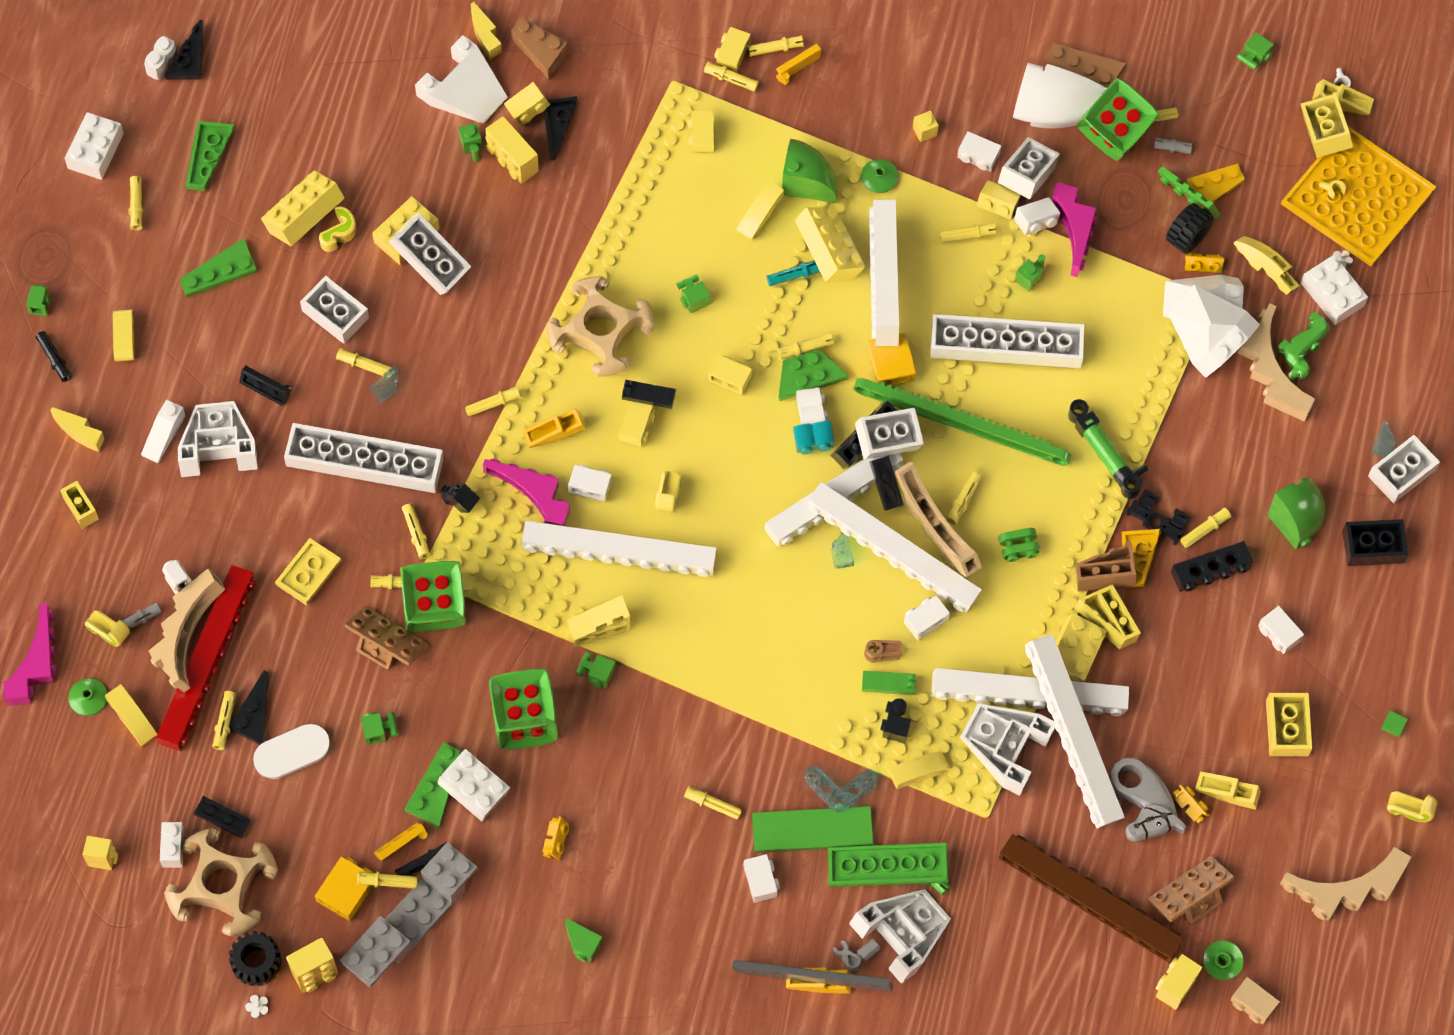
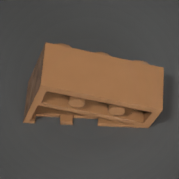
M521 17L511 30L512 42L526 57L528 56L535 67L539 68L546 79L549 80L568 54L567 42Z
M1131 541L1117 549L1112 548L1109 552L1100 556L1095 555L1076 563L1075 577L1078 592L1103 589L1112 584L1114 588L1135 586L1136 571Z

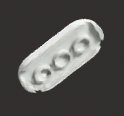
M307 724L270 739L256 749L253 758L255 768L263 777L279 779L317 763L328 752L330 746L328 734L318 725Z

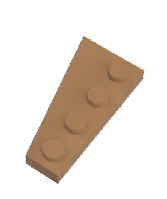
M1053 43L1044 57V61L1086 77L1106 88L1119 77L1126 63L1055 43Z

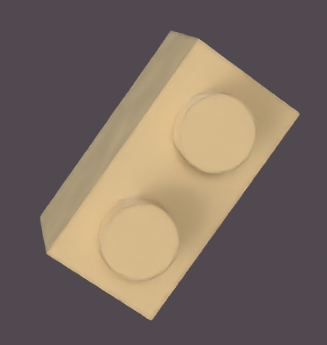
M1248 977L1230 1000L1236 1009L1244 1010L1249 1014V1018L1252 1021L1262 1025L1280 1002Z

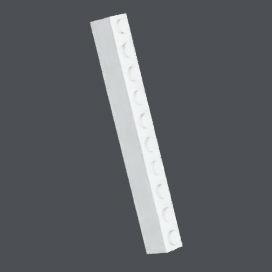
M821 482L808 499L807 506L814 514L819 513L825 517L826 522L841 528L840 530L845 535H851L857 539L856 541L860 545L871 548L876 556L884 557L891 566L899 567L905 571L909 578H915L927 590L932 589L935 591L940 599L948 600L958 611L967 613L979 596L982 589Z
M525 521L522 537V549L530 553L539 551L547 555L560 554L567 558L581 557L587 561L601 560L608 564L616 562L624 566L638 565L644 569H650L651 567L659 568V570L664 572L673 570L681 574L694 573L700 577L713 576L716 559L715 547Z
M1053 634L1030 641L1025 644L1026 655L1030 658L1033 665V673L1039 680L1041 693L1046 698L1048 711L1052 713L1055 721L1054 726L1061 736L1062 746L1068 754L1069 764L1073 768L1076 782L1083 792V800L1090 810L1092 822L1096 828H1100L1125 818Z
M935 668L932 674L931 696L940 700L955 698L960 702L975 700L976 703L995 702L996 705H1006L1008 703L1014 704L1016 707L1029 705L1036 709L1047 707V701L1041 693L1038 678ZM1071 681L1083 712L1091 711L1092 714L1096 715L1111 713L1112 716H1122L1128 710V686Z

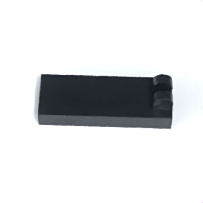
M248 366L242 369L240 384L281 406L286 403L291 391L289 385L283 386Z
M625 380L622 400L672 409L676 389Z
M889 456L869 461L884 511L903 506L904 503Z
M202 796L200 803L193 815L239 838H242L251 819L205 796Z

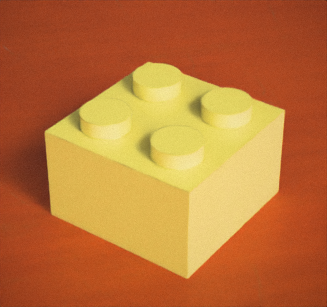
M1183 954L1179 959L1175 957L1166 972L1168 975L1164 973L1158 982L1156 997L1176 1010L1198 978L1202 967Z

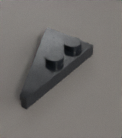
M199 20L195 24L189 39H186L180 48L179 54L173 60V65L165 73L166 80L201 79L203 20Z
M577 96L547 100L550 105L543 113L551 161L556 160L577 105Z
M265 670L229 726L231 731L258 745L264 743L263 736L268 688V672Z

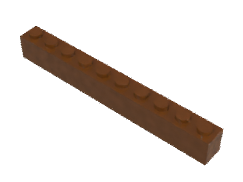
M1012 834L1000 852L998 859L1167 963L1171 962L1184 940L1179 932L1167 929L1161 921L1149 918L1143 910L1131 907L1127 900L1123 898L1118 899L1113 896L1109 889L1105 887L1100 888L1091 878H1084L1079 875L1076 869L1061 864L1057 857L1048 856L1042 848L1030 845L1020 835Z

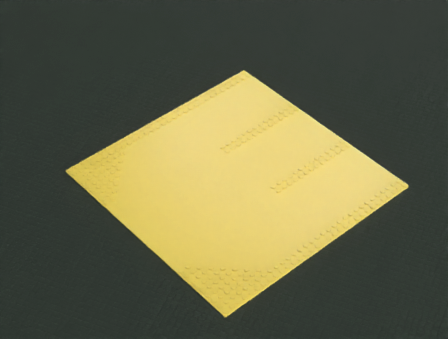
M672 81L550 319L552 317L557 318L560 321L561 327L566 326L580 312L587 299V296L584 294L576 296L571 292L574 283L587 277L603 276L608 279L610 284L606 290H598V292L610 302L632 311H637L635 304L639 298L648 301L653 311L655 329L651 334L646 335L642 332L641 327L634 328L620 343L614 355V358L617 360L619 357L628 358L631 361L628 369L616 375L599 377L591 369L595 363H604V361L591 351L572 343H565L566 349L562 354L554 352L548 340L546 325L515 385L519 389L521 398L506 403L465 483L480 497V500L469 513H461L453 506L430 551L431 555L427 557L425 563L459 561L464 597L572 643L573 641L567 626V620L571 616L581 614L622 595L630 615V630L580 645L581 647L891 778L889 774L890 767L920 756L942 751L950 770L915 785L912 783L908 786L978 816L988 818L1002 786L961 739V735L978 703L975 700L960 702L955 698L940 700L931 696L932 674L935 668L1037 678L1033 673L1031 660L1026 655L1025 644L1049 634H1053L1056 641L1065 619L1072 613L1078 615L1079 612L1075 609V606L1080 598L1086 596L1088 591L1078 592L1075 565L1090 557L1100 556L1105 553L1128 498L1122 495L1121 488L1086 438H1082L1075 428L1076 424L1069 420V408L1074 400H1084L1089 406L1088 413L1091 411L1095 413L1100 421L1099 425L1129 468L1133 471L1144 464L1190 360L1172 321L1163 316L1165 282L1171 279L1089 247L1087 256L1082 258L1086 260L1083 271L1079 270L1078 277L1070 276L1072 248L1069 238L1046 229L1025 235L1015 222L1014 216L1009 220L977 207V202L899 170H897L898 181L893 189L885 193L872 192L864 186L861 180L862 169L868 162L872 161L871 159L677 81ZM691 110H714L713 152H691V145H688V134H691V128H688V117H691ZM790 138L805 142L817 149L829 162L837 182V202L831 203L784 195L773 209V214L752 240L736 231L747 210L768 180L782 188L783 170ZM873 200H896L899 333L906 334L916 371L915 381L893 385L892 388L894 389L897 386L899 391L906 389V393L913 392V396L920 394L921 399L926 396L928 401L934 399L935 404L941 402L943 407L948 404L949 409L956 407L957 412L962 409L963 414L970 412L972 417L976 414L978 419L984 417L986 422L992 420V424L999 422L1000 427L1005 424L1006 429L1013 427L1014 432L1020 430L1022 435L1027 432L1028 437L1035 435L1036 440L1041 437L1042 442L1049 440L1050 445L1062 448L1071 454L1067 466L1057 465L917 415L924 445L916 451L899 453V455L903 458L902 466L909 462L915 465L926 490L945 519L953 507V501L957 500L967 482L970 473L974 471L982 476L967 504V510L962 513L957 525L949 523L959 537L977 553L982 568L965 577L943 560L938 545L926 537L921 522L909 514L904 502L905 496L896 474L895 477L904 503L903 506L884 511L876 484L866 494H860L855 497L852 503L982 589L967 613L958 611L948 600L944 601L938 597L950 613L949 620L918 641L904 624L905 614L910 609H916L921 606L925 599L937 596L935 591L932 589L927 590L921 585L920 581L915 578H909L905 571L899 567L891 566L887 559L876 556L871 548L860 545L856 538L851 535H845L840 530L841 528L835 524H829L825 519L820 524H814L809 527L808 531L800 536L798 534L786 546L781 545L777 547L765 531V523L814 492L821 482L824 484L828 483L864 459L863 454H861L850 467L843 469L830 455L856 429L855 423L861 417L869 416L883 403L863 396L853 388L858 378L876 382L868 352V340L872 339L869 207H873ZM835 206L865 268L854 280L825 282L822 274L819 272L809 275V278H803L802 276L769 287L766 275L797 267L801 262L807 263L814 260L795 222L797 217L807 207ZM995 223L996 227L995 235L980 236L979 239L974 237L942 242L940 238V232L972 227L975 224L979 226ZM1043 254L1046 258L1041 280L1028 292L1015 281L1016 272L1028 259L1035 263L1038 260V256ZM697 274L700 280L698 282L702 281L711 296L710 305L690 313L688 308L683 307L680 300L682 290L686 287L679 290L676 283ZM933 314L1084 324L1083 361L1081 368L930 358ZM596 318L586 325V329L591 334L597 336L607 335L616 327L611 320L606 318ZM831 333L833 337L831 340L834 341V344L818 349L848 375L847 380L819 388L820 393H824L825 404H822L823 410H827L828 421H831L835 443L834 447L829 451L821 452L820 450H814L810 454L803 455L796 451L793 427L801 425L796 396L782 401L778 399L783 360L795 357V355L779 360L778 355L780 354L777 353V348ZM717 354L721 356L726 355L737 363H745L752 369V377L742 395L708 381V371ZM625 380L676 389L672 409L664 407L654 409L653 414H655L653 424L648 426L649 435L647 441H643L641 447L619 441V432L630 401L622 400ZM575 408L581 413L587 429L549 444L529 448L523 430L551 416H560ZM1074 410L1078 414L1083 413L1081 410ZM496 459L503 464H515L521 469H533L539 474L555 476L558 479L559 487L554 500L561 499L570 504V514L566 527L715 547L716 559L713 576L700 577L694 573L681 574L673 570L664 572L659 570V568L651 567L650 569H644L638 565L624 566L616 562L608 564L595 559L587 561L581 557L567 558L560 554L547 555L539 551L535 553L527 552L525 549H522L525 521L545 523V520L534 504L518 489L497 477L483 473L484 460ZM574 465H586L590 469L597 471L605 470L611 474L612 482L605 502L568 493V484ZM664 471L680 473L682 476L677 505L673 513L658 511L655 508L656 495L659 493L661 477ZM1129 484L1127 487L1133 489L1134 485ZM1035 528L1037 538L1033 542H1038L1041 549L1038 556L1031 559L1027 557L1019 558L1015 562L1004 560L1002 550L1006 546L1000 545L998 536L1005 532ZM870 640L901 641V658L899 660L869 662L864 656L866 644ZM863 671L916 674L915 694L862 692ZM897 698L903 699L907 704L905 714L900 717L911 719L905 744L882 738L883 731L880 730L882 720H887L888 713L885 710L888 701L892 702ZM995 702L979 703L1031 713L1036 711V708L1029 705L1016 707L1014 704L1008 703L1006 705H996Z

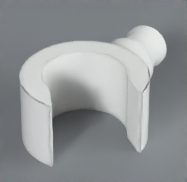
M1338 68L1336 70L1337 77L1333 84L1336 85L1338 82H1343L1346 86L1350 87V79L1344 75L1342 68Z

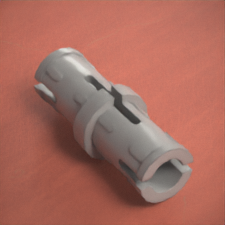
M1158 137L1155 139L1154 149L1170 151V153L1191 154L1192 143L1176 141L1173 138L1172 140Z
M155 602L143 610H137V613L121 621L130 630L141 623H147V620L162 612Z

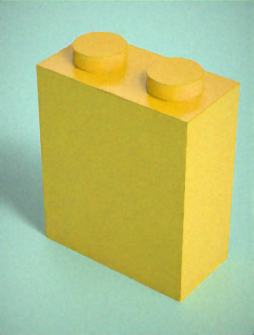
M899 333L898 346H876V339L868 340V352L877 383L880 384L883 381L885 386L889 384L893 386L915 381L916 371L905 333Z
M340 857L316 893V902L346 920L351 921L374 886L358 885V871L365 873L373 872L365 867L361 869L351 858L345 859Z

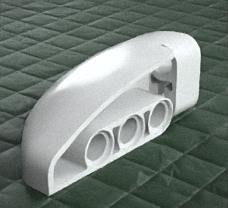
M1027 63L1013 118L1030 122L1031 126L1038 128L1076 126L1077 122L1107 88L1086 77L1047 64L1044 70L1043 66Z

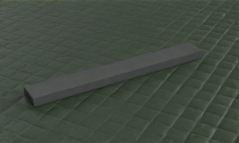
M739 960L733 961L732 965L735 972L741 974L878 991H893L892 982L886 978Z

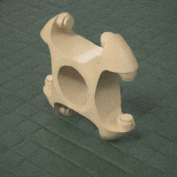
M593 276L578 280L572 286L571 292L574 295L584 294L587 296L580 312L564 327H561L560 321L557 318L552 317L546 324L547 335L554 352L562 354L566 349L565 343H572L583 347L604 361V363H595L591 371L599 377L612 376L626 371L631 362L626 357H619L618 360L614 358L620 343L636 327H641L642 332L646 335L651 334L655 329V320L648 301L639 298L635 304L637 311L616 305L598 292V290L603 291L608 288L610 284L608 279L603 276ZM596 318H606L611 320L616 327L607 335L597 336L591 334L586 329V325Z
M208 828L187 838L182 846V851L187 854L195 852L196 849L201 850L198 867L190 884L182 893L177 890L178 887L169 884L164 894L169 909L178 921H188L190 912H188V908H185L188 905L216 908L234 917L233 922L225 923L222 929V933L232 937L250 930L259 923L261 913L256 910L248 912L247 915L242 913L245 893L256 873L264 869L265 877L274 879L278 868L268 847L260 842L254 843L252 852H254L255 857L253 858L236 857L217 851L209 846V842L214 843L218 841L221 832L214 828ZM229 869L236 873L237 882L227 893L213 894L206 890V880L214 871Z

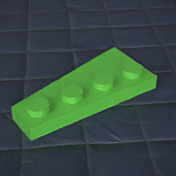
M197 121L186 189L205 191L235 129L234 124Z
M1163 166L1158 170L1161 177L1160 181L1166 186L1171 185L1174 187L1173 191L1180 197L1183 195L1187 197L1189 204H1197L1212 215L1215 220L1220 216L1212 201H1207L1198 191L1194 194L1195 191L1187 183L1181 184V180Z
M243 238L180 278V282L187 298L257 273V269Z
M443 742L406 805V812L440 829L449 793L437 783L439 777L461 754L460 750Z

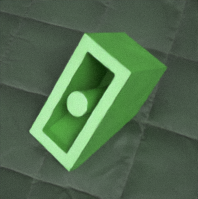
M566 919L565 926L573 954H575L578 960L582 962L587 960L591 963L603 943L602 936Z

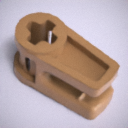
M870 640L866 644L865 659L872 663L899 660L902 654V642L895 640Z

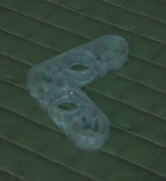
M810 766L805 770L804 781L834 811L843 812L877 786L878 776L873 770H865L840 789L820 768ZM810 774H811V775H815V774H816L817 777H816V778H815V777H811V778H810ZM865 778H867V779L872 778V782L869 781V780H868L867 782H865ZM827 785L832 790L825 793L821 790V787ZM855 787L860 792L854 795L849 792V789ZM836 799H837L839 802L843 800V804H841V803L836 804Z

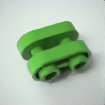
M1025 528L999 535L1000 545L1006 546L1002 550L1003 559L1008 560V562H1015L1019 558L1027 557L1031 559L1037 557L1041 549L1038 542H1033L1037 538L1036 529Z

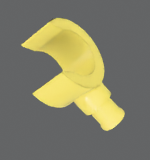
M1339 180L1331 183L1321 181L1319 187L1328 190V195L1331 198L1335 196L1333 187L1340 188L1343 195L1346 190L1345 184Z

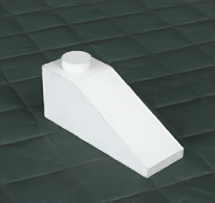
M168 400L165 401L155 419L141 456L159 463L186 417L182 406Z

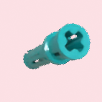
M815 260L807 263L801 262L797 267L766 275L769 287L802 276L803 278H809V275L819 273L820 270Z

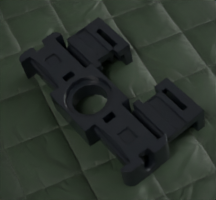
M1145 489L1138 499L1139 503H1137V500H1134L1127 509L1126 515L1128 516L1130 513L1143 522L1142 526L1148 530L1160 529V533L1173 540V545H1176L1183 536V528L1190 521L1191 517L1177 508L1173 512L1175 515L1172 519H1167L1160 515L1152 507L1154 502L1158 503L1160 501V498ZM1152 518H1158L1161 524L1158 527H1153L1149 521Z

